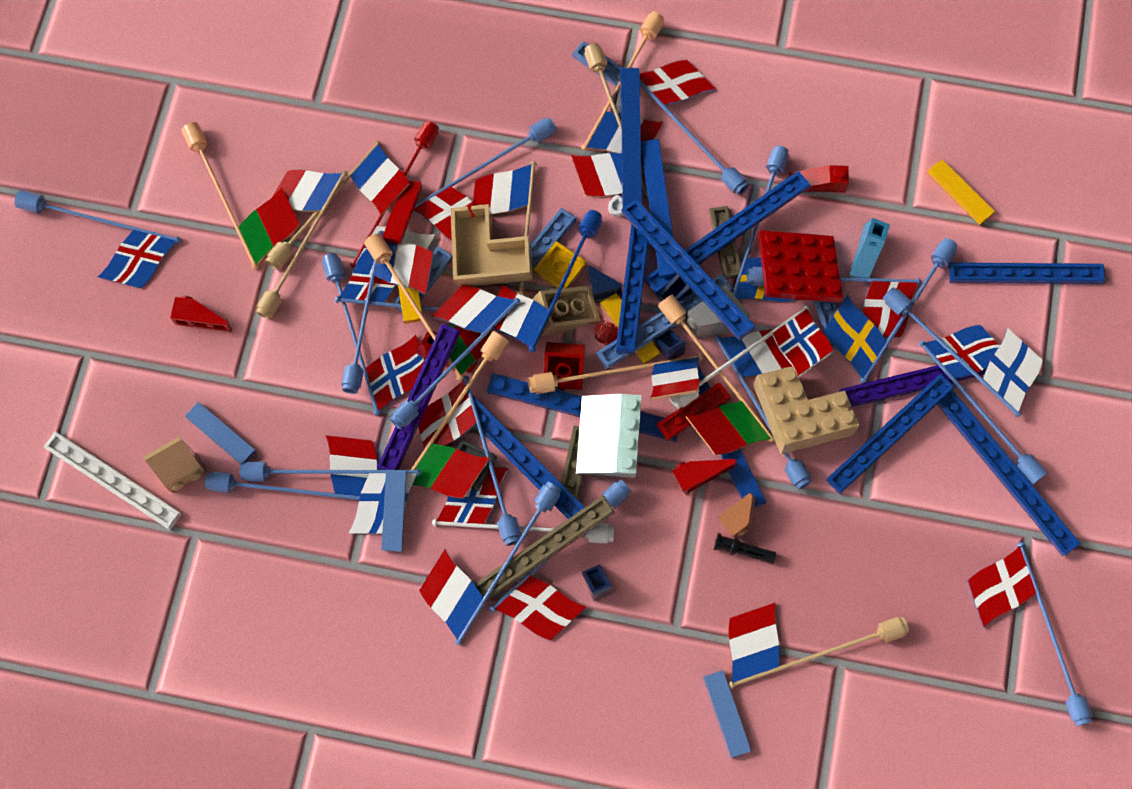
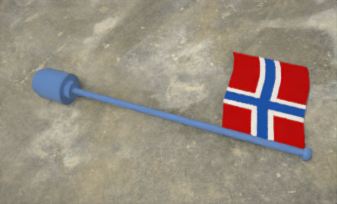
M330 253L323 256L322 265L327 280L336 283L340 295L342 293L340 281L345 276L340 257L336 253ZM342 302L353 341L357 348L358 341L347 304ZM416 334L405 344L382 355L367 367H365L360 350L359 360L364 370L363 374L375 411L373 413L375 415H380L381 409L394 399L412 390L425 362L423 357L416 354L419 347Z

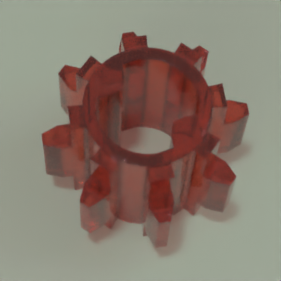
M603 320L602 323L598 322L594 329V339L603 345H609L616 340L618 327L607 320Z

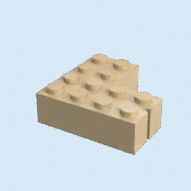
M488 204L471 206L475 217H472L468 206L451 208L453 280L458 288L462 285L481 286L533 280L532 244L528 236L494 239L492 211Z
M793 366L759 374L756 377L753 387L780 455L850 437L856 433L859 423L854 411L850 410L851 404L845 391L808 400Z

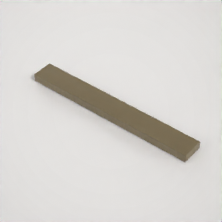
M602 495L514 556L486 602L616 513L606 497ZM503 565L475 583L483 597Z

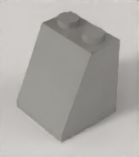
M725 285L720 288L749 319L750 314ZM703 301L688 311L686 324L697 339L732 333Z

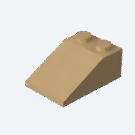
M590 286L562 289L541 336L558 334L601 321ZM558 289L540 291L532 300L549 310Z
M180 436L143 457L170 492L182 489L184 484L199 479L206 472L195 452Z

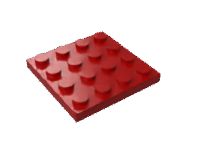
M759 231L758 238L765 297L841 303L843 295L834 236Z

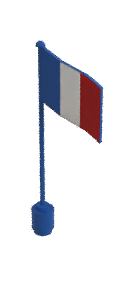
M589 210L585 213L578 227L582 239L549 310L536 301L513 292L503 284L497 296L512 300L519 298L520 304H516L494 327L495 330L518 339L529 347L530 352L536 351L535 347L585 239L594 238L602 223V215L598 211Z

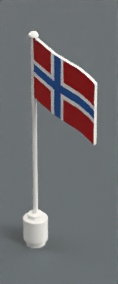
M804 305L802 310L701 380L699 387L772 335L779 350L793 366L797 378L831 355L833 349L827 337L814 323L809 313L810 307ZM699 388L696 393L672 396L669 399L676 408H684L699 397Z
M494 467L499 488L509 468ZM491 471L479 491L470 488L465 498L448 496L440 515L432 521V525L434 527L436 525L499 529L498 525L485 524L497 498ZM600 523L585 535V538L589 539V543L608 544V542H613L614 526ZM519 526L520 530L525 531V529L527 528L525 526ZM531 527L529 531L550 532L555 528Z

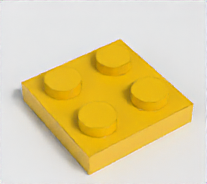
M555 241L533 269V272L558 289L575 253ZM579 256L577 257L563 289L569 288L587 265V261Z

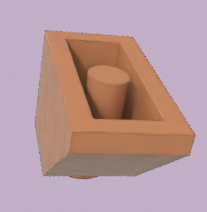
M752 493L746 495L718 516L732 537L738 536L740 538L749 532L748 527L752 525L755 496Z

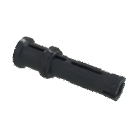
M721 533L717 534L713 548L715 551L718 549L729 552L730 555H736L737 553L771 564L774 563L776 557L775 551L739 542L738 538H728L722 536Z

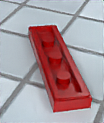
M408 180L409 186L396 199L382 236L386 243H402L422 189L421 182Z
M719 382L684 408H679L658 422L656 427L665 439L669 441L691 426L686 416L703 414L729 401L731 396Z

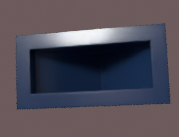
M589 266L588 278L594 300L607 298L615 293L618 295L622 293L623 285Z
M677 274L660 291L657 297L662 302L673 294L679 301L692 293L693 290Z
M671 330L654 340L666 361L674 360L685 354V341Z
M601 565L582 572L593 601L612 594V585Z

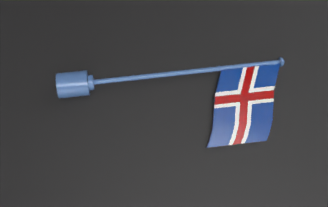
M19 190L15 197V207L39 214L45 208L133 230L120 244L108 266L97 276L101 279L141 289L152 278L163 257L175 243L181 242L179 236L175 238L48 205L43 195Z
M368 249L358 259L351 278L340 296L335 297L336 303H366L374 259ZM375 276L369 305L401 308V304L386 303V300L395 288V284ZM421 306L422 310L437 311L439 309L436 307Z
M982 325L967 327L945 338H941L976 373L988 367L990 360L999 348L998 343ZM923 340L920 341L919 347L922 346L1019 457L1017 460L1019 464L1016 467L1033 485L1048 473L1047 470L1033 454L1028 456L1025 453L1022 455L956 380L973 374L936 340L926 343Z

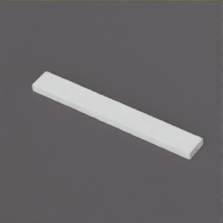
M56 431L44 445L46 450L167 529L171 530L181 517L182 513Z

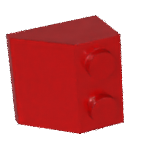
M546 342L544 373L552 372L553 375H556L557 379L583 375L585 345ZM583 379L559 382L558 387L555 388L582 390Z

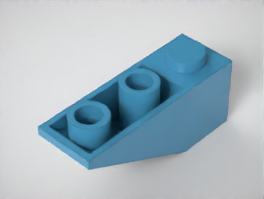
M871 218L864 224L849 276L853 278L870 277L885 243L890 224L875 218Z

